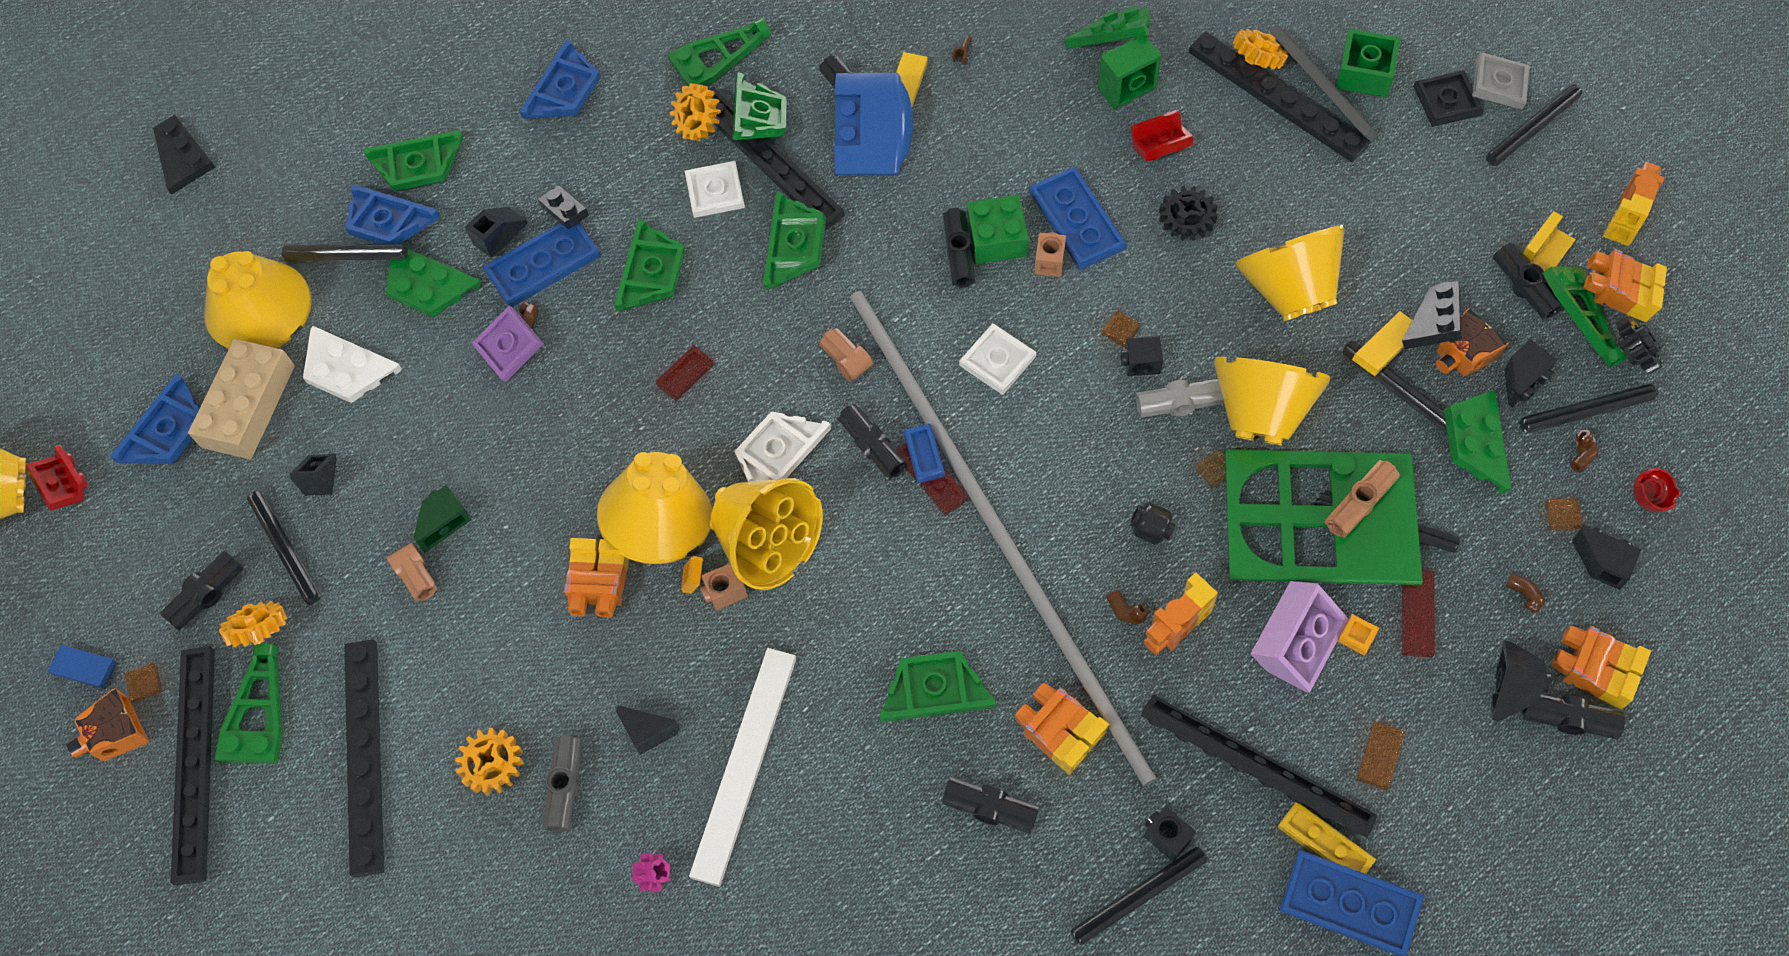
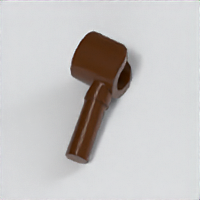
M967 35L962 46L953 49V62H955L958 56H962V65L967 63V48L972 40L971 36Z

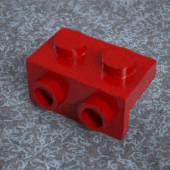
M1178 110L1131 126L1133 149L1146 162L1157 160L1161 156L1172 152H1180L1184 148L1194 145L1193 135L1181 125V116Z
M61 445L54 446L55 456L26 464V471L49 511L84 501V489L87 488V482L83 473H77L72 455L65 453Z

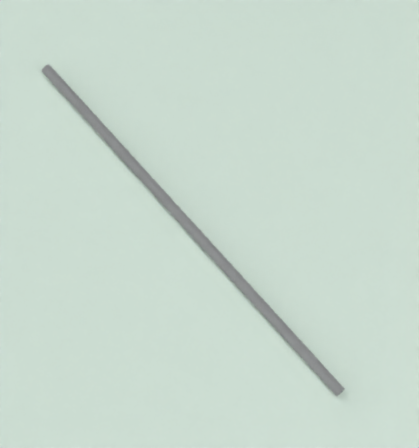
M862 291L853 293L850 299L925 424H931L937 444L1102 719L1109 723L1108 729L1143 787L1153 783L1157 778Z

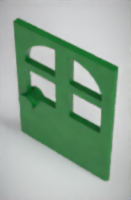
M1225 450L1229 580L1422 585L1412 454ZM1379 460L1388 461L1394 465L1400 477L1374 505L1371 513L1364 516L1346 538L1337 537L1333 534L1335 567L1295 566L1293 527L1328 528L1325 524L1326 518L1351 492L1354 484L1361 481ZM1277 467L1279 505L1239 504L1240 492L1252 475L1263 469ZM1290 468H1328L1332 506L1292 505ZM1357 496L1361 501H1368L1363 496ZM1240 526L1280 527L1282 566L1268 563L1255 555L1246 544Z

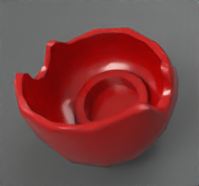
M1652 468L1641 472L1633 484L1635 501L1641 508L1650 512H1664L1675 508V501L1681 494L1676 487V481L1668 471L1659 468Z

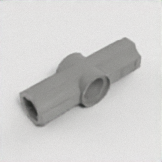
M1218 379L1191 384L1186 380H1177L1167 384L1165 388L1136 393L1137 410L1141 418L1167 413L1180 417L1192 413L1197 408L1224 404Z

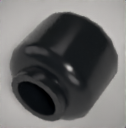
M1147 502L1143 506L1138 505L1129 524L1133 527V534L1136 537L1154 545L1159 544L1163 539L1169 540L1175 528V524L1171 523V512L1152 502Z

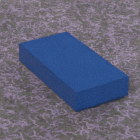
M931 424L903 430L917 484L945 477Z
M61 645L47 672L58 677L104 689L117 662L110 658Z

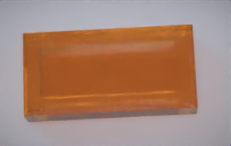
M1376 721L1373 722L1357 781L1386 791L1388 790L1405 731Z

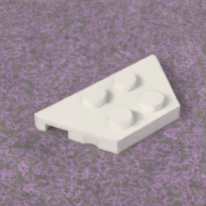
M312 326L310 330L303 379L306 383L350 403L362 397L366 391L373 390L381 385V379L392 372L396 375L402 370L398 363Z
M770 412L735 450V455L747 481L787 478L831 430V425L827 421L815 423L806 421L805 417H788L782 413Z

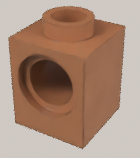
M1054 232L1039 233L1035 274L1061 277L1066 235H1059Z
M730 563L701 575L705 585L700 587L706 604L713 603L716 611L748 597L743 582L737 578ZM720 584L729 585L724 591L715 590Z

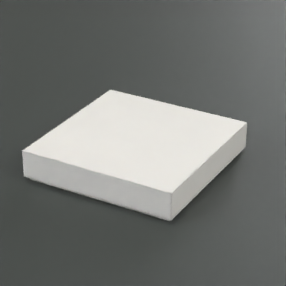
M736 161L685 170L694 218L745 208Z
M992 323L960 359L959 366L1003 395L1036 358V351Z

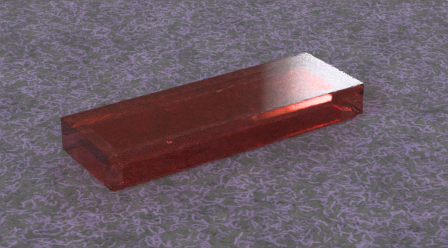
M905 443L896 451L907 463L906 470L916 480ZM944 469L945 477L918 484L944 516H947L967 502L968 496Z
M1422 570V585H1402V655L1433 658L1435 655L1434 571Z

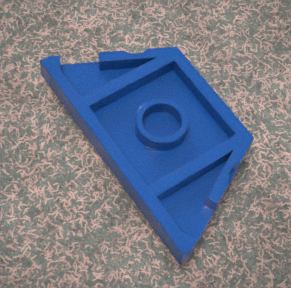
M565 40L519 111L522 118L577 116L601 78L599 71L587 62L586 57L581 52L578 53L569 40Z
M353 184L351 187L353 199L349 203V216L345 228L349 235L377 244H400L438 220L440 215L437 209Z
M175 374L110 455V458L116 463L174 464L193 438L188 432L200 406L179 374Z

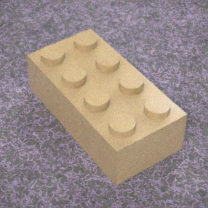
M233 340L188 432L201 448L252 459L295 367L285 351L242 340Z

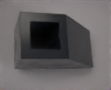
M509 207L483 209L465 226V229L472 244L492 258L528 222Z
M1531 339L1512 355L1504 369L1508 405L1512 408L1519 401L1527 402L1536 392L1534 387L1539 383L1542 386L1545 385L1554 375L1552 368L1557 360Z
M1582 525L1572 540L1591 578L1619 590L1630 580L1641 549L1633 546L1629 541L1616 539L1604 534L1603 531L1596 527Z

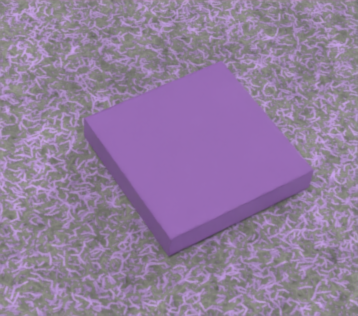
M508 306L471 344L501 380L507 382L544 343L513 307Z

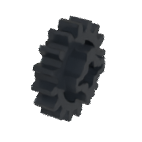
M1182 186L1179 193L1172 189L1171 195H1165L1163 203L1160 204L1159 222H1164L1163 230L1171 229V237L1180 234L1182 241H1184L1186 236H1190L1191 240L1195 241L1197 234L1204 238L1206 231L1212 232L1218 216L1216 213L1218 206L1212 204L1213 196L1206 198V191L1202 190L1200 193H1197L1195 186L1191 188V191H1187L1185 186Z
M1626 316L1616 322V327L1619 330L1618 333L1621 336L1617 342L1633 366L1639 363L1647 374H1651L1663 367L1657 353L1661 347L1646 324L1639 327L1636 320H1633L1631 316Z

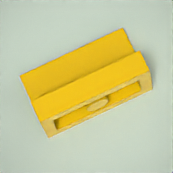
M1555 211L1552 212L1523 252V255L1530 263L1539 265L1544 271L1550 267H1557L1576 240L1557 229L1563 216Z

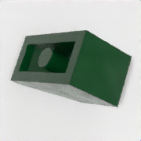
M447 485L432 491L422 501L413 538L424 553L472 520Z

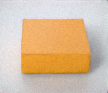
M693 556L684 565L681 584L683 593L692 594L700 585L703 558Z
M1352 614L1337 642L1365 656L1379 627Z

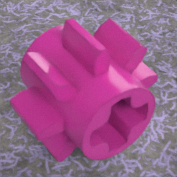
M651 852L641 854V862L632 863L631 879L639 885V891H661V883L670 881V864L662 859L663 854L652 855Z

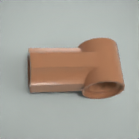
M838 328L828 330L819 341L823 350L836 362L839 371L850 382L873 366V361L869 354L861 346L856 347Z
M412 542L387 557L391 567L400 579L402 578L416 602L425 601L434 596L435 591L438 589L436 583L424 565L426 563Z

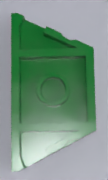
M1133 6L1122 12H1117V10L1108 11L1103 14L1102 18L1064 39L1066 48L1147 36L1149 34L1147 28L1150 27L1152 19L1149 7L1138 9V6Z
M737 72L732 139L742 140L784 136L786 129V97L778 92L771 91L761 83H757L755 87L744 81V74Z
M461 130L365 148L363 152L393 191L444 182L464 138Z
M777 192L775 196L763 281L766 289L774 288L819 267L821 262L826 224L824 213L814 208H807L805 204L797 200L794 202L780 192Z
M638 219L614 304L616 311L669 298L675 294L686 252L685 247L678 241L669 239L659 229L655 231L647 226L646 221L643 219Z
M408 249L406 259L391 260L386 294L394 301L430 317H435L443 312L446 307L461 301V295L473 288L477 291L481 288L482 284L477 278Z
M1491 390L1445 409L1444 415L1451 461L1460 468L1468 470L1481 481L1485 479L1490 480L1498 486L1496 491L1501 494L1512 490L1495 391Z
M960 651L901 658L896 670V676L889 688L887 700L883 710L880 712V722L996 708V701L982 685L981 679L975 671H972L968 661Z

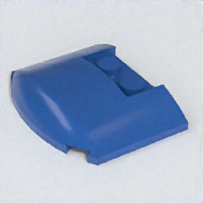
M836 73L835 176L898 175L901 169L899 167L905 157L907 158L911 146L913 113L908 91L900 80L901 77L898 73Z

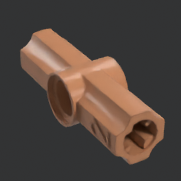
M1379 460L1361 481L1354 484L1351 492L1326 518L1325 524L1328 526L1329 531L1337 537L1346 538L1364 516L1371 513L1374 505L1398 480L1400 474L1397 472L1396 467L1388 461ZM1357 496H1363L1368 501H1361Z

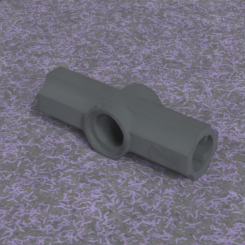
M564 735L555 737L551 768L546 776V786L548 789L542 823L544 830L552 832L570 831L574 800L579 791L577 778L583 742L581 738ZM561 779H569L568 785L565 788L556 789L557 783Z

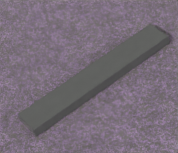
M1275 24L1269 30L1271 34L1357 129L1372 142L1378 136V133L1279 25Z

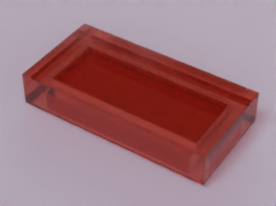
M693 345L655 381L656 385L677 401L714 366V362Z

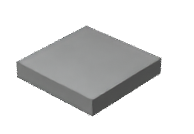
M1480 52L1476 58L1472 96L1522 110L1527 101L1530 66Z

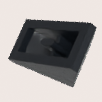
M336 454L308 455L290 473V479L305 496L332 495L337 461Z
M617 706L616 712L640 755L676 736L680 728L675 719Z

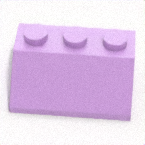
M1290 581L1254 646L1251 655L1267 672L1310 693L1349 619L1319 584Z

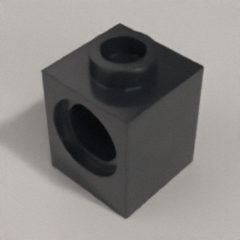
M1160 336L1126 339L1125 349L1121 350L1120 358L1121 365L1126 366L1127 376L1161 374L1163 355Z
M1168 807L1161 814L1156 810L1144 824L1147 827L1144 838L1172 862L1189 845L1196 834L1194 829ZM1163 826L1171 827L1175 831L1176 836L1171 839L1164 838L1160 834L1159 829Z

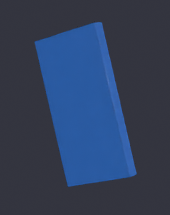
M1076 167L1029 186L1030 195L1053 231L1059 235H1066L1065 249L1079 271L1126 250V242Z
M559 223L483 266V269L508 306L514 307L600 258L601 253L580 223L569 230Z
M1298 850L1279 911L1392 954L1407 956L1425 895Z

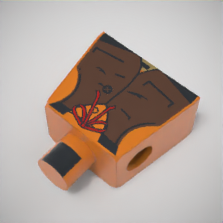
M1468 308L1462 315V339L1440 343L1437 351L1442 357L1436 361V366L1444 374H1448L1455 368L1463 376H1469L1498 360L1509 343Z
M114 688L76 717L75 724L80 735L67 742L66 746L75 758L89 752L99 760L106 761L143 746L150 741L129 698Z

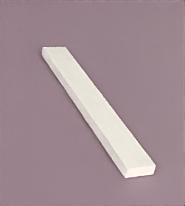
M770 648L766 650L689 875L691 879L718 887L721 886L796 662V655Z

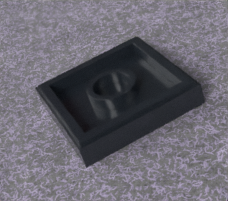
M1464 70L1418 80L1414 83L1415 92L1432 127L1478 117L1484 111L1479 99L1472 96L1473 87Z

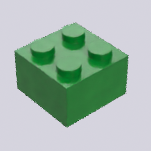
M1349 29L1342 51L1336 88L1387 98L1394 79L1401 37Z
M1146 36L1130 39L1124 45L1114 50H1109L1101 56L1098 90L1114 110L1157 88L1162 55Z
M1019 195L966 202L967 224L975 264L1028 257L1029 239Z

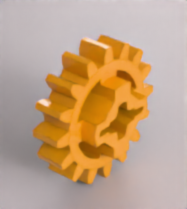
M1240 29L1233 41V47L1238 49V53L1243 54L1245 61L1251 65L1255 64L1263 68L1269 66L1274 70L1275 68L1280 69L1288 57V54H1286L1288 51L1282 49L1283 46L1278 44L1275 40L1276 38L1269 33Z
M693 83L689 86H682L683 93H675L677 102L671 101V104L675 107L670 112V115L675 116L671 124L678 126L676 133L683 134V139L700 141L701 138L707 139L709 138L708 132H715L713 124H719L720 122L716 118V114L721 113V110L716 109L719 99H712L715 92L708 90V86Z
M273 601L266 604L259 602L257 605L251 603L236 611V614L228 616L227 622L220 624L222 628L219 629V632L227 646L233 645L236 648L240 644H243L244 647L250 643L256 645L264 642L265 638H270V634L279 632V626L286 624L287 616L279 602L275 604Z
M489 728L487 735H484L481 730H477L478 738L473 739L468 736L466 739L469 745L467 747L459 746L458 748L463 753V757L455 758V762L462 766L456 770V773L463 777L461 782L466 787L471 786V790L474 793H478L481 788L486 796L490 795L492 788H495L498 793H502V785L504 783L511 787L513 783L510 778L521 775L516 766L524 765V761L517 757L523 751L519 746H515L517 743L516 739L513 736L508 737L505 730H501L498 735L493 728ZM505 748L508 752V762L504 760ZM494 759V761H493L492 763L487 762V763L485 764V762H486L487 760L492 761V760ZM471 761H473L475 764V767L473 769V772L475 773L474 775L471 771Z

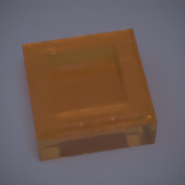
M1117 310L1102 329V335L1125 348L1126 339L1132 338L1140 328V323Z
M1216 450L1195 464L1194 468L1211 489L1225 481V457L1219 450Z
M1577 498L1548 499L1545 502L1550 530L1580 529L1583 525Z
M154 663L124 673L129 699L133 702L163 692L158 668Z

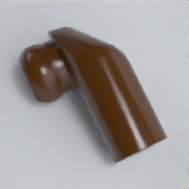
M523 302L520 305L519 312L522 314L523 320L532 329L539 309L534 303Z
M1581 430L1576 435L1578 455L1570 462V466L1578 473H1581L1598 456L1595 437L1589 430Z
M1512 573L1506 587L1527 597V601L1524 603L1526 609L1534 613L1539 612L1541 606L1545 605V597L1537 585Z
M1119 590L1113 591L1106 596L1116 618L1121 621L1137 625L1144 622L1148 615L1144 605H1126Z

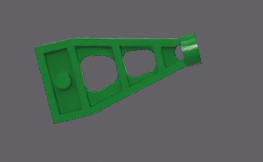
M760 18L748 26L690 42L667 55L670 63L687 86L691 83L709 86L763 42L762 40L770 37L771 32L765 20ZM740 39L744 45L730 54L724 47V44ZM709 50H718L723 56L722 59L713 67L707 68L699 58V55Z
M1580 266L1550 267L1542 274L1554 295L1599 356L1602 357L1607 368L1625 361L1627 356L1617 346L1600 304L1594 302L1595 293L1584 289L1588 274ZM1580 295L1588 311H1583L1572 296Z
M269 643L254 645L251 663L220 730L215 755L217 762L278 764L283 738L277 660L278 646ZM256 680H268V697L266 699H249L253 683ZM250 708H263L265 710L266 727L263 731H241L240 724L245 713Z

